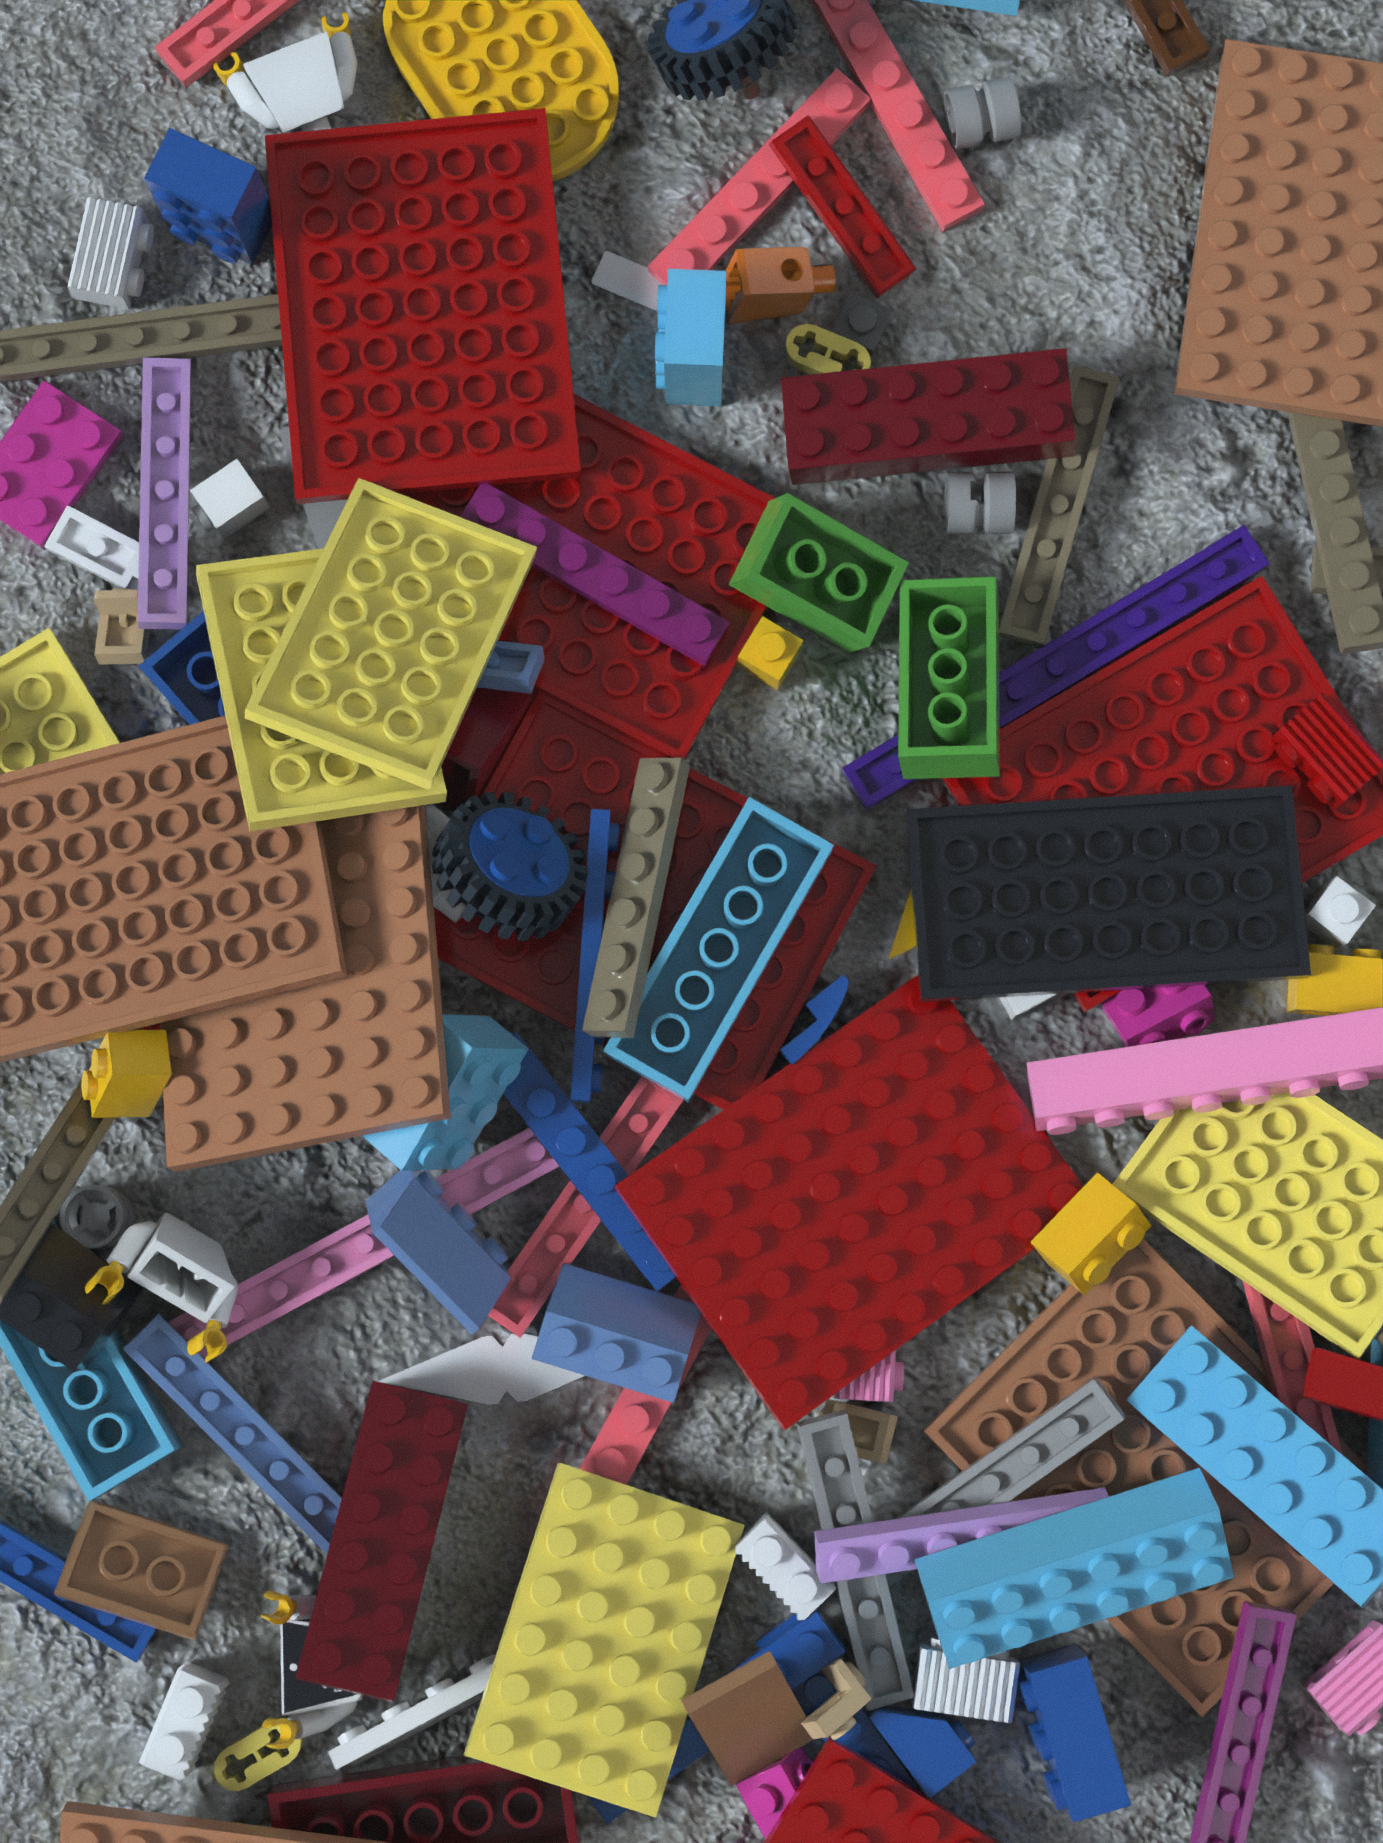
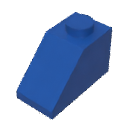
M883 1706L867 1711L873 1724L929 1798L977 1762L970 1751V1748L977 1743L959 1719L950 1724L942 1713L893 1706Z

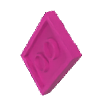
M43 380L0 441V521L45 550L44 546L66 506L75 507L124 435L121 430Z

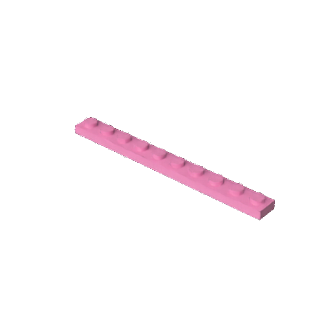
M527 1128L466 1161L459 1169H451L436 1177V1179L445 1190L441 1196L452 1207L459 1203L472 1215L560 1166L533 1131ZM369 1215L356 1220L239 1283L238 1293L226 1328H221L226 1337L227 1346L394 1257L395 1255L373 1234ZM187 1312L168 1322L187 1342L205 1330L207 1323L202 1322ZM205 1346L198 1352L204 1359L207 1355Z

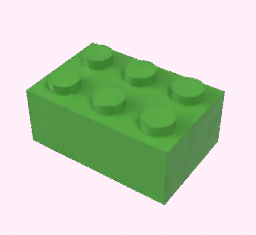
M786 493L768 501L729 585L847 652H852L870 647L909 562L791 494Z

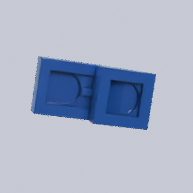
M844 974L803 1007L814 1020V1023L779 1050V1054L787 1064L791 1063L793 1065L800 1059L830 1025L845 997L849 985V980Z

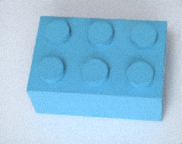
M668 269L667 285H658V332H656L655 375L656 389H665V404L721 407L727 271Z
M442 1014L450 1119L363 1135L367 1141L401 1171L459 1169L471 1157L474 1151V1143L484 1125L489 1123L495 1116L497 1103L506 1087L518 1076L521 1069L520 1063L529 1049L490 1016Z

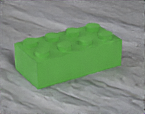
M996 576L900 581L898 758L903 779L1000 776L999 597Z

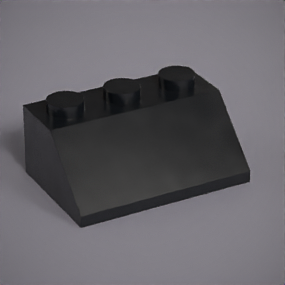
M51 1223L0 1304V1319L73 1372L86 1370L144 1288L122 1273L124 1286L108 1304H102L108 1296V1291L100 1283H97L87 1294L85 1292L86 1283L101 1267L109 1266V1264L64 1230Z

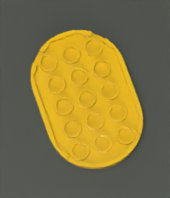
M386 0L383 10V26L390 54L398 70L431 119L546 108L553 182L581 169L604 146L614 127L618 113V75L609 48L577 0Z

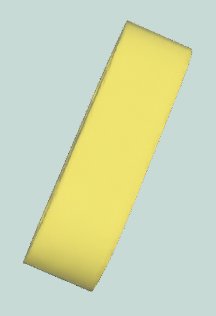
M798 325L787 336L785 345L786 359L791 366L809 375L841 372L842 364L830 358L834 357L841 361H846L849 355L857 358V367L860 369H870V354L864 346L816 325ZM806 338H811L814 340V349L824 353L825 356L809 352L806 358L798 355L799 347L795 342L803 344Z
M278 1725L271 1728L260 1726L229 1744L221 1751L214 1763L216 1780L223 1788L229 1791L246 1789L292 1762L300 1753L304 1744V1738L294 1739V1742L288 1747L289 1753L284 1754L283 1750L275 1749L265 1755L262 1747L274 1738L272 1730L277 1729L280 1734L281 1730ZM252 1753L254 1754L256 1761L245 1769L246 1778L241 1779L238 1773L229 1775L226 1772L225 1768L231 1763L229 1755L234 1754L235 1758L241 1760Z

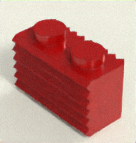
M1323 693L1318 695L1272 736L1274 741L1278 743L1275 746V751L1279 757L1291 768H1295L1298 765L1300 770L1310 778L1307 786L1312 794L1324 804L1330 801L1336 808L1383 769V759Z

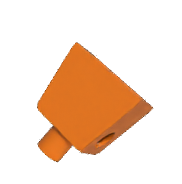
M805 247L736 249L725 270L727 271L725 303L727 325L803 313L814 294L832 293L835 291L836 277L833 265L811 266L809 251Z

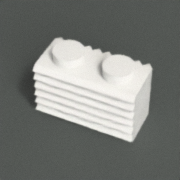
M92 197L87 198L68 282V289L75 299L130 309L133 296L139 297L141 295L144 284V270L139 268L143 252H150L154 238V227L152 224H149L143 208L129 204L124 205L119 202L114 203L112 201L94 199Z
M767 1511L742 1534L740 1541L735 1545V1553L742 1554V1562H748L749 1569H755L756 1576H762L763 1583L769 1584L770 1591H775L777 1598H782L784 1605H789L790 1612L796 1613L798 1620H805L836 1589L834 1582L820 1584L816 1572V1563Z
M932 1637L931 1645L919 1643L913 1684L914 1698L911 1699V1704L917 1710L1012 1723L1020 1662L1014 1657H1009L1008 1650L973 1663L949 1669L939 1638Z
M191 1662L181 1665L176 1671L139 1763L177 1780L186 1778L196 1768L194 1763L199 1759L198 1754L203 1750L202 1744L207 1740L206 1735L211 1731L209 1726L214 1722L213 1717L218 1713L217 1707L222 1703L221 1698L226 1694L225 1688L230 1685L228 1678Z

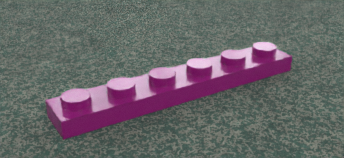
M490 484L479 485L460 516L471 522L536 546L537 551L531 566L532 568L704 667L729 627V621Z
M1249 1601L1243 1602L1189 1843H1246L1297 1616L1289 1608Z

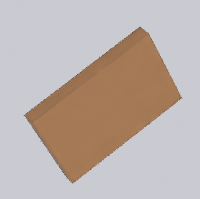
M92 1500L87 1504L54 1595L196 1641L226 1558L229 1544Z
M771 1651L764 1653L682 1700L689 1717L731 1786L814 1740L801 1724L807 1717Z

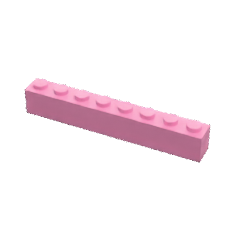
M1383 1007L1027 1062V1078L1036 1130H1047L1048 1134L1061 1135L1075 1131L1077 1129L1076 1125L1096 1122V1126L1102 1128L1113 1127L1124 1123L1125 1118L1144 1115L1147 1120H1159L1172 1116L1174 1114L1173 1110L1193 1108L1194 1112L1204 1113L1220 1109L1222 1103L1241 1100L1243 1105H1257L1271 1100V1095L1290 1093L1291 1097L1302 1098L1319 1093L1320 1088L1339 1085L1341 1090L1363 1088L1369 1084V1080L1383 1078Z

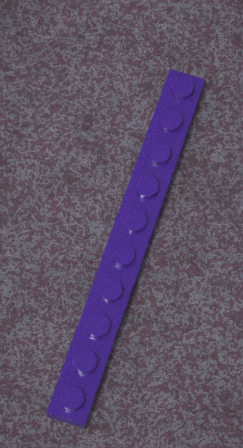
M1246 526L1239 527L999 673L1000 729L1267 569L1270 563ZM898 734L842 768L843 775L866 811L919 780L903 779L898 758Z

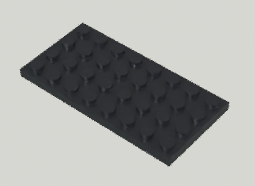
M1292 785L907 809L906 821L920 1002L1304 979L1311 976Z

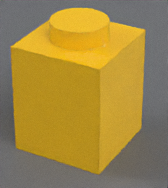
M762 616L738 655L737 668L778 691L802 652L804 640Z

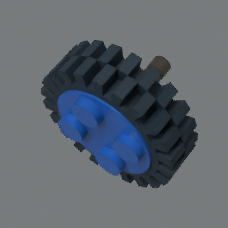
M675 0L678 5L674 8L668 6L662 12L665 20H656L652 26L655 32L649 34L648 42L650 45L647 47L667 88L675 96L681 94L683 99L691 100L695 95L697 100L701 101L707 100L712 91L715 98L725 96L726 87L731 85L734 92L740 90L745 99H752L761 91L756 81L762 77L759 69L763 66L771 70L778 64L774 55L785 56L789 50L786 43H791L795 39L796 34L794 30L797 29V21L788 0Z
M485 792L480 799L475 795L468 798L465 805L462 803L455 810L438 836L437 843L432 851V857L436 858L432 864L433 874H441L436 884L440 891L453 889L446 901L452 908L463 903L466 908L461 917L467 922H470L474 915L482 918L478 929L488 933L493 925L496 924L498 925L499 938L509 939L514 930L518 941H527L532 933L536 939L542 938L549 930L552 933L560 926L586 889L587 883L584 880L588 876V867L581 865L586 859L584 850H572L579 841L574 832L562 836L560 832L566 823L560 817L550 823L545 818L550 809L541 804L535 813L530 810L532 802L530 798L522 796L518 803L514 805L513 793L502 792L500 797L496 799L494 792Z

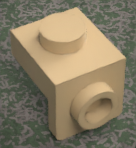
M115 588L113 590L95 591L94 602L100 614L94 653L98 664L143 663L147 657L150 629H138V590Z
M828 1399L825 1403V1408L819 1412L818 1416L845 1410L848 1414L857 1456L873 1462L887 1464L898 1416L847 1402Z
M841 1659L833 1660L821 1669L837 1692L801 1722L812 1739L828 1738L829 1736L833 1740L838 1739L856 1724L857 1721L853 1715L871 1700V1697L863 1688L866 1686L863 1675L852 1663H844Z

